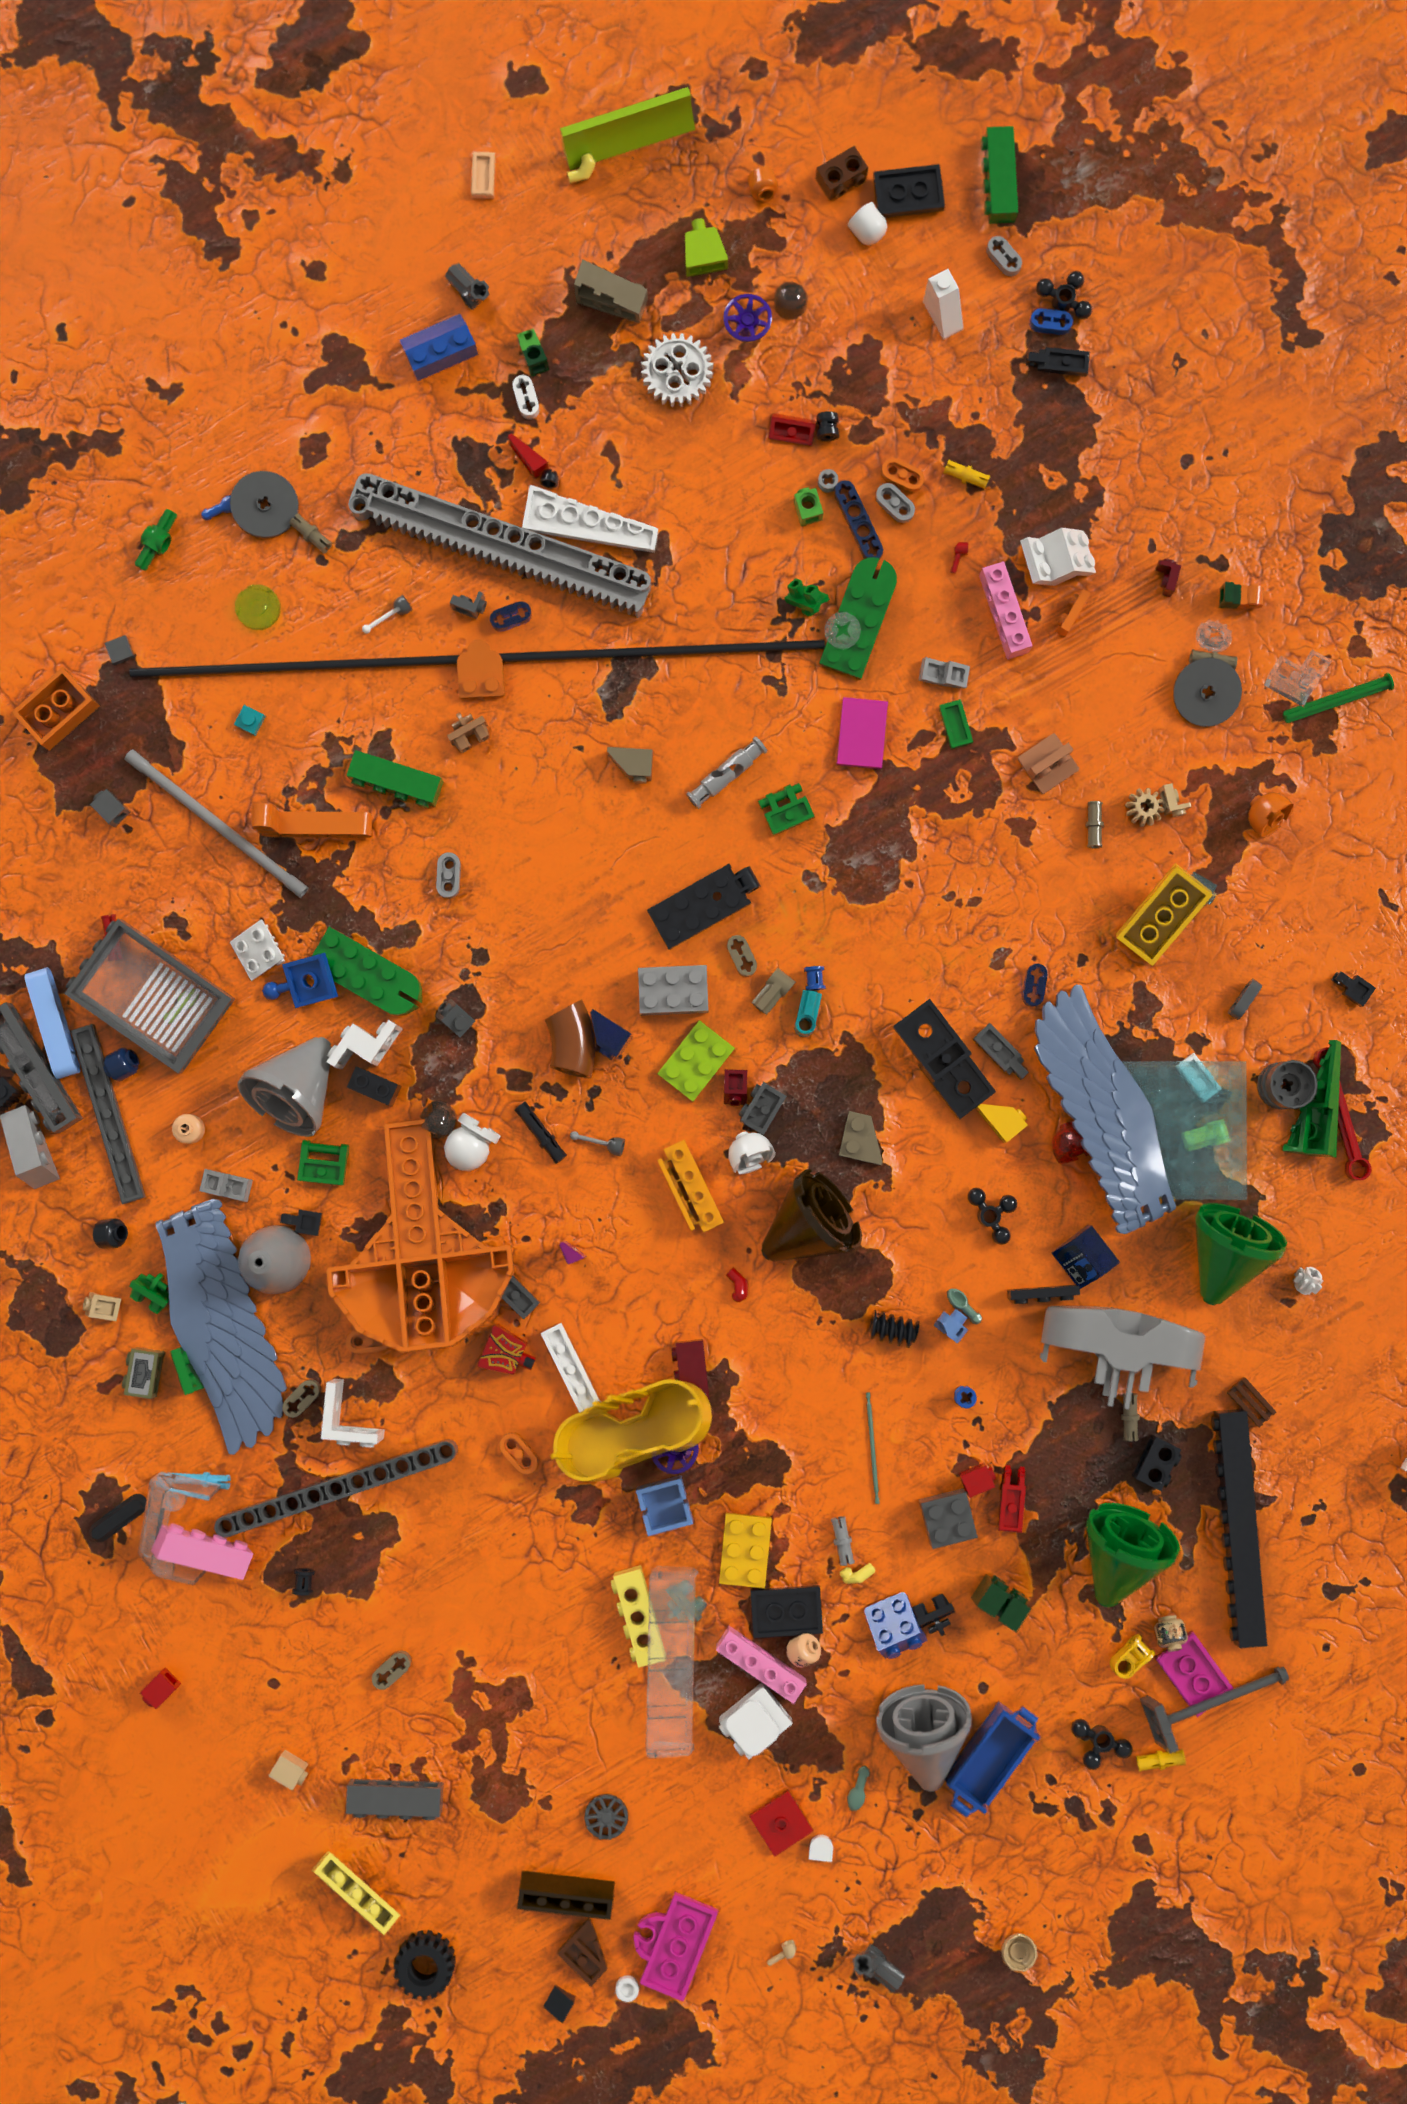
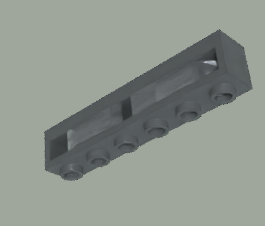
M7 1002L0 1005V1053L5 1054L8 1058V1067L14 1074L17 1073L19 1076L21 1088L24 1092L30 1094L33 1099L31 1104L37 1112H41L44 1117L43 1124L48 1131L61 1133L81 1121L83 1117L60 1080H57L53 1075L48 1060L14 1005Z

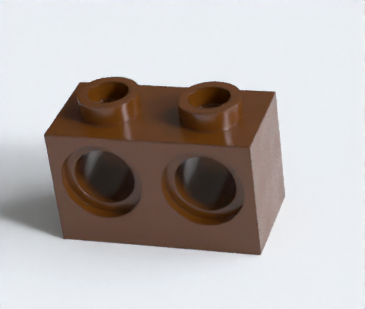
M853 146L817 167L815 179L827 198L831 200L834 197L839 198L843 196L854 185L857 187L863 184L867 178L868 166L856 147ZM854 167L857 171H849L848 168ZM835 178L838 182L832 183L829 179Z

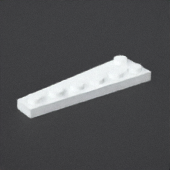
M533 485L529 486L522 528L540 534L655 553L658 528L630 518H624L612 512L608 513L599 510L597 507L579 503L571 498L567 499L558 496L556 493Z

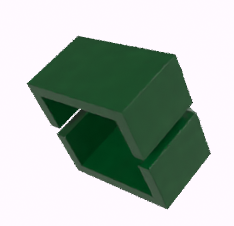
M986 1574L973 1593L972 1600L977 1607L994 1618L996 1615L999 1616L998 1621L1014 1632H1017L1031 1611V1607L1027 1603L1028 1599L1015 1588L1009 1590V1586L1005 1584L1006 1582L998 1576L993 1575L991 1578Z

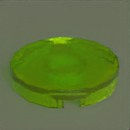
M251 585L238 594L235 601V612L239 620L246 627L253 630H264L271 627L278 620L280 601L269 587Z

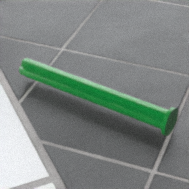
M1385 673L1384 677L1284 710L1282 716L1286 723H1290L1387 689L1391 691L1394 689V682L1392 676L1389 673Z

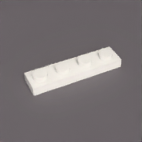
M562 1322L540 1333L578 1411L582 1412L584 1409L593 1406L592 1402L600 1401Z

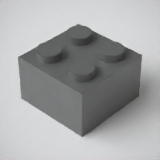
M963 1488L918 1499L932 1549L978 1538L967 1493Z

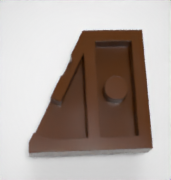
M588 1917L562 1945L557 1954L585 1982L592 1986L603 1975L608 1966L592 1920Z

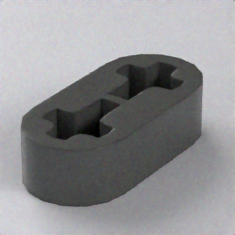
M1252 978L1237 997L1228 1014L1239 1020L1261 990L1262 984Z

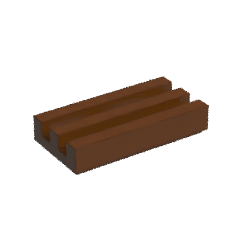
M1245 1377L1227 1391L1240 1408L1247 1411L1249 1418L1258 1427H1261L1265 1421L1270 1419L1271 1415L1276 1413L1274 1408ZM1243 1384H1244V1385L1249 1389V1391L1259 1400V1402L1268 1410L1266 1413L1258 1406V1404H1257V1403L1248 1395V1393L1241 1387ZM1238 1390L1261 1415V1418L1258 1419L1234 1392Z

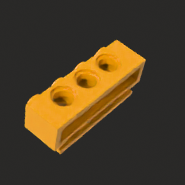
M685 1140L665 1148L664 1152L668 1159L663 1161L661 1158L657 1161L690 1230H694V1225L699 1223L704 1233L724 1223ZM672 1161L680 1179H675L667 1162ZM680 1181L690 1198L688 1201L685 1200L677 1184ZM689 1202H692L693 1207L700 1219L697 1222L695 1221L692 1212L687 1204Z

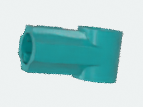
M803 990L794 1025L795 1032L801 1037L810 1036L816 1027L822 994L810 990ZM803 1020L809 1021L811 1029L808 1031L802 1030L799 1027V1022Z

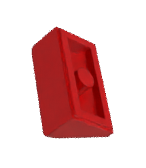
M773 413L768 439L812 446L816 421Z

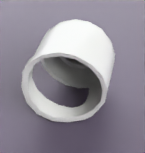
M873 202L859 209L847 224L859 241L865 245L877 243L887 231V222Z

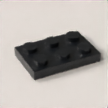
M940 164L875 171L873 173L877 210L884 218L945 210Z
M820 1585L750 1589L754 1638L795 1636L805 1633L823 1634Z

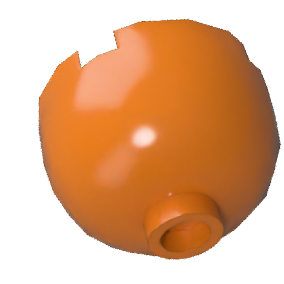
M1271 792L1262 796L1258 795L1250 803L1251 808L1248 813V820L1252 829L1258 835L1266 838L1281 827L1277 824L1282 819L1286 821L1290 817L1294 804L1280 793Z

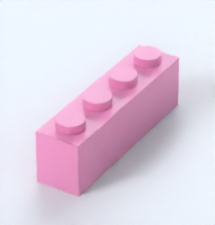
M162 1524L151 1550L157 1559L241 1580L244 1579L253 1557V1552L248 1548V1544L243 1541L235 1540L233 1543L219 1535H214L213 1537L206 1536L200 1530L192 1529V1532L186 1531L177 1524H170V1526Z

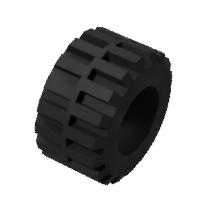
M428 1930L427 1934H424L423 1931H418L416 1936L414 1934L410 1935L408 1940L403 1942L394 1963V1978L399 1979L397 1986L399 1989L404 1987L403 1993L405 1995L413 1994L412 1999L417 2000L418 1996H421L422 2000H427L429 1995L433 1999L437 1997L438 1992L442 1994L446 1986L449 1985L455 1968L456 1956H453V1946L448 1947L450 1941L447 1938L442 1940V1934L437 1933V1936L432 1935L433 1931ZM420 1955L429 1956L436 1962L438 1970L429 1975L421 1974L414 1968L412 1959Z

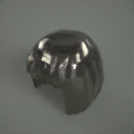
M441 1100L429 1103L423 1109L420 1118L426 1119L421 1127L431 1132L432 1138L435 1139L447 1137L453 1131L457 1122L455 1110L448 1103Z

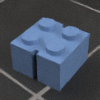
M681 1475L636 1488L641 1511H644L643 1520L648 1536L693 1524L689 1502L684 1500L687 1494Z

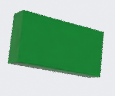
M961 699L939 705L938 708L950 749L973 744Z

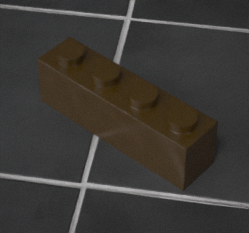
M522 1871L517 1909L611 1920L615 1881Z

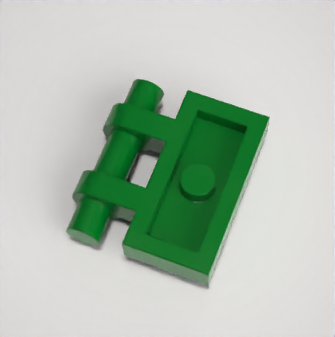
M800 783L793 786L787 785L784 787V790L775 794L769 793L765 795L766 798L758 801L761 809L770 806L772 810L764 814L773 836L815 818L806 796L800 799L796 798L795 794L803 791ZM786 798L789 799L790 803L778 807L777 802Z

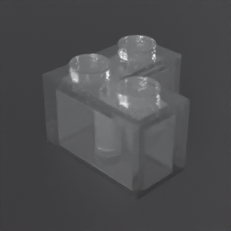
M1313 649L1301 666L1280 656L1269 672L1264 686L1304 707L1326 674L1332 660Z

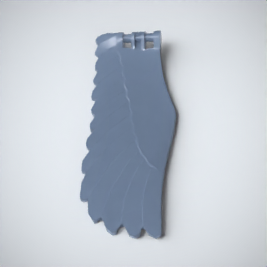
M1074 985L1071 989L1070 997L1067 992L1061 990L1056 995V1007L1050 1001L1046 1002L1042 1007L1043 1020L1037 1019L1035 1021V1033L1039 1044L1035 1046L1034 1050L1041 1064L1049 1073L1046 1078L1051 1088L1062 1097L1061 1107L1075 1120L1072 1122L1073 1128L1083 1138L1081 1141L1082 1147L1092 1157L1089 1164L1092 1170L1101 1177L1098 1183L1108 1194L1105 1199L1113 1209L1111 1217L1118 1224L1116 1231L1120 1234H1127L1145 1226L1147 1221L1153 1222L1164 1215V1212L1170 1213L1176 1209L1164 1170L1153 1111L1144 1093L1115 1054L1100 1029L1082 986ZM1162 1196V1204H1160L1158 1197ZM1142 1206H1144V1213L1140 1209Z
M211 1199L192 1206L189 1211L184 1212L182 1210L171 1215L168 1220L163 1221L161 1219L155 1224L162 1242L166 1261L171 1326L182 1349L186 1351L187 1357L214 1407L228 1454L234 1455L239 1451L242 1441H244L246 1447L252 1448L256 1444L258 1431H261L265 1436L271 1434L274 1428V1417H283L281 1392H285L287 1386L282 1372L273 1362L278 1358L275 1349L264 1338L266 1328L263 1322L254 1314L257 1310L256 1305L248 1296L250 1287L241 1276L238 1259L234 1256L237 1252V1247L229 1239L231 1232L223 1222L226 1219V1215L219 1210L222 1207V1202L217 1199ZM194 1218L196 1224L189 1226L188 1220ZM173 1227L175 1234L168 1236L167 1229Z

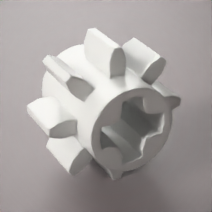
M1300 1267L1294 1274V1286L1301 1294L1310 1295L1311 1292L1317 1294L1322 1288V1275L1317 1269L1306 1267L1304 1270Z

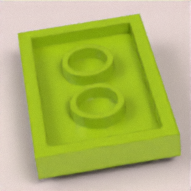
M699 1020L657 1074L694 1102L735 1048Z

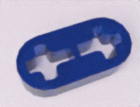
M516 602L493 611L490 615V622L496 631H506L529 622L532 617V611L526 602ZM519 608H522L524 611L527 610L525 617L521 618L520 615H515L518 613ZM499 615L502 618L510 616V618L503 620V625H500L498 622L494 623Z
M1042 964L1031 965L1025 974L1022 1000L1030 1007L1038 1006L1044 999L1048 973L1046 967ZM1036 968L1039 969V973H1042V977L1037 979V984L1034 983V975H1031V972L1035 971ZM1033 987H1036L1035 995L1039 996V999L1034 1000L1033 1003L1031 998L1027 997V994L1032 993Z

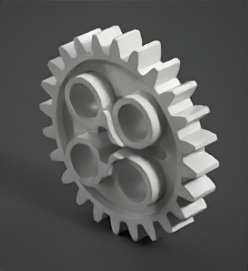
M672 333L671 339L668 340L663 335L662 343L656 339V347L648 346L650 354L644 353L646 361L641 362V367L645 370L641 371V376L645 378L643 380L644 386L649 385L647 388L648 393L655 391V400L661 396L663 405L667 400H670L671 407L674 406L675 401H678L680 407H682L684 400L691 405L692 397L698 401L699 392L706 394L704 386L710 387L711 385L709 379L713 378V372L709 370L713 369V363L709 362L711 354H706L707 347L700 348V340L692 343L691 335L685 340L683 333H681L679 339H676L675 334ZM677 352H683L685 354L681 358L674 356V354ZM659 365H665L667 367L663 371L656 369V367ZM691 369L698 371L696 375H689L687 372ZM683 379L690 383V385H686ZM673 382L680 384L678 388H671L669 385Z

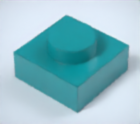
M244 705L234 725L256 736L266 716Z

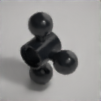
M1071 272L1067 276V284L1061 285L1057 290L1054 288L1053 282L1048 278L1038 281L1036 285L1037 293L1042 297L1049 295L1054 297L1052 305L1055 310L1068 312L1072 308L1079 319H1087L1091 315L1092 306L1089 302L1075 301V290L1081 288L1084 284V276L1081 272ZM1065 296L1069 301H1062L1059 297Z
M980 1188L971 1189L968 1193V1201L972 1205L979 1207L978 1221L984 1226L992 1227V1238L995 1243L999 1245L1008 1243L1011 1238L1010 1231L1006 1227H1000L999 1222L1002 1212L1012 1213L1016 1210L1018 1205L1016 1198L1012 1195H1005L1000 1199L997 1207L987 1206L985 1203V1192ZM990 1209L994 1212L995 1218L992 1222L987 1223L983 1215L985 1211Z
M1077 1719L1072 1723L1071 1730L1074 1736L1077 1738L1088 1736L1094 1745L1093 1749L1087 1751L1083 1756V1763L1086 1768L1090 1770L1098 1769L1102 1763L1100 1752H1108L1112 1748L1119 1758L1125 1759L1132 1754L1133 1748L1131 1743L1126 1739L1115 1741L1113 1735L1105 1726L1097 1725L1090 1729L1088 1722L1084 1719ZM1099 1735H1107L1104 1743H1097Z

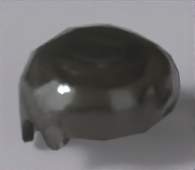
M796 282L781 284L775 292V311L781 317L789 320L799 318L806 311L808 299L806 290L801 284Z

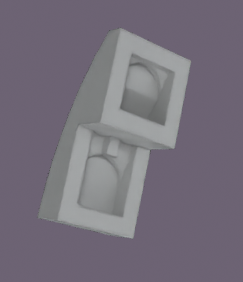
M925 657L922 659L918 681L965 689L967 687L970 666L952 661L942 662Z
M205 1169L199 1191L248 1202L253 1180Z

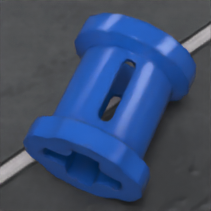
M824 966L804 968V972H807L806 990L817 991L826 989V985H823L822 974Z
M959 1386L954 1391V1400L962 1408H971L976 1403L977 1395L970 1387ZM962 1392L966 1394L970 1392L968 1395L969 1401H960L962 1399Z

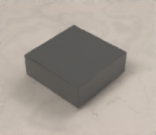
M126 635L104 643L114 666L135 658Z

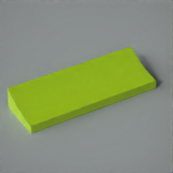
M686 87L560 128L563 151L569 169L579 168L582 163L581 157L584 154H591L595 162L694 131L691 94L689 88Z

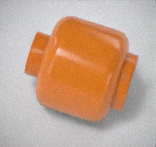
M756 167L748 175L747 183L755 200L767 202L773 199L778 192L779 185L774 171L770 167Z

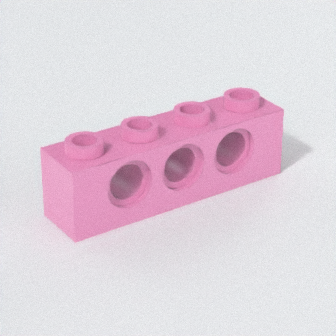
M1004 561L982 568L979 577L1007 660L1029 653L1033 645Z
M728 1626L716 1644L717 1652L793 1704L807 1685L805 1677L731 1626Z

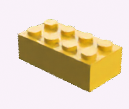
M1175 863L1116 933V938L1153 966L1213 896L1212 891Z

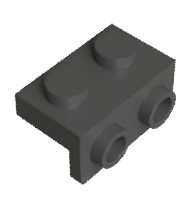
M765 1082L761 1086L756 1084L750 1095L754 1097L750 1105L745 1103L739 1113V1116L742 1117L741 1123L762 1135L765 1134L787 1097Z

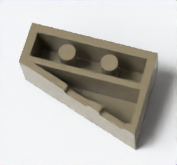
M582 259L574 282L576 302L640 323L648 300L647 289L640 284L630 282Z

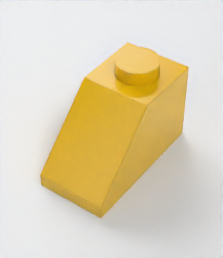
M980 1104L975 1108L1003 1143H1007L1028 1126L1025 1122L1027 1118L1020 1109L1015 1110L1014 1107Z

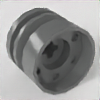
M1295 1060L1272 1063L1262 1070L1258 1077L1257 1089L1260 1098L1271 1108L1280 1110L1304 1107L1312 1101L1317 1091V1079L1313 1070L1305 1063ZM1283 1082H1285L1286 1086H1284L1283 1089H1281L1280 1085H1282Z

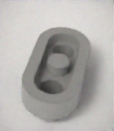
M885 483L879 486L876 492L877 503L897 522H909L915 513L913 502L893 484ZM888 494L891 499L885 500L883 495ZM904 509L907 514L901 515L899 510Z
M448 852L442 854L437 862L436 889L442 897L450 899L455 897L460 890L461 862L454 853ZM449 861L454 863L451 869L446 868V863ZM446 884H452L453 888L451 891L445 890Z

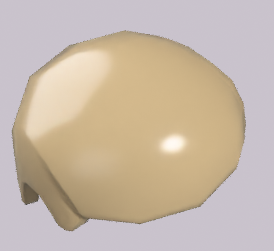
M1012 1934L1005 1939L1001 1948L1004 1963L1013 1971H1027L1034 1965L1037 1958L1036 1945L1030 1937L1024 1934Z

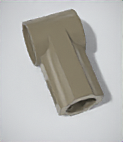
M777 968L766 981L765 987L752 1001V1004L767 1015L778 1000L784 997L796 982L780 968Z

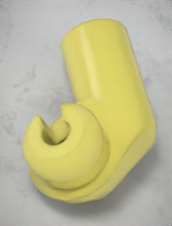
M584 154L581 157L582 163L579 169L567 172L570 184L586 180L591 176L595 168V160L591 154Z
M868 1563L857 1572H852L851 1568L846 1567L840 1571V1576L843 1578L842 1581L844 1583L855 1584L862 1583L876 1571L872 1564Z

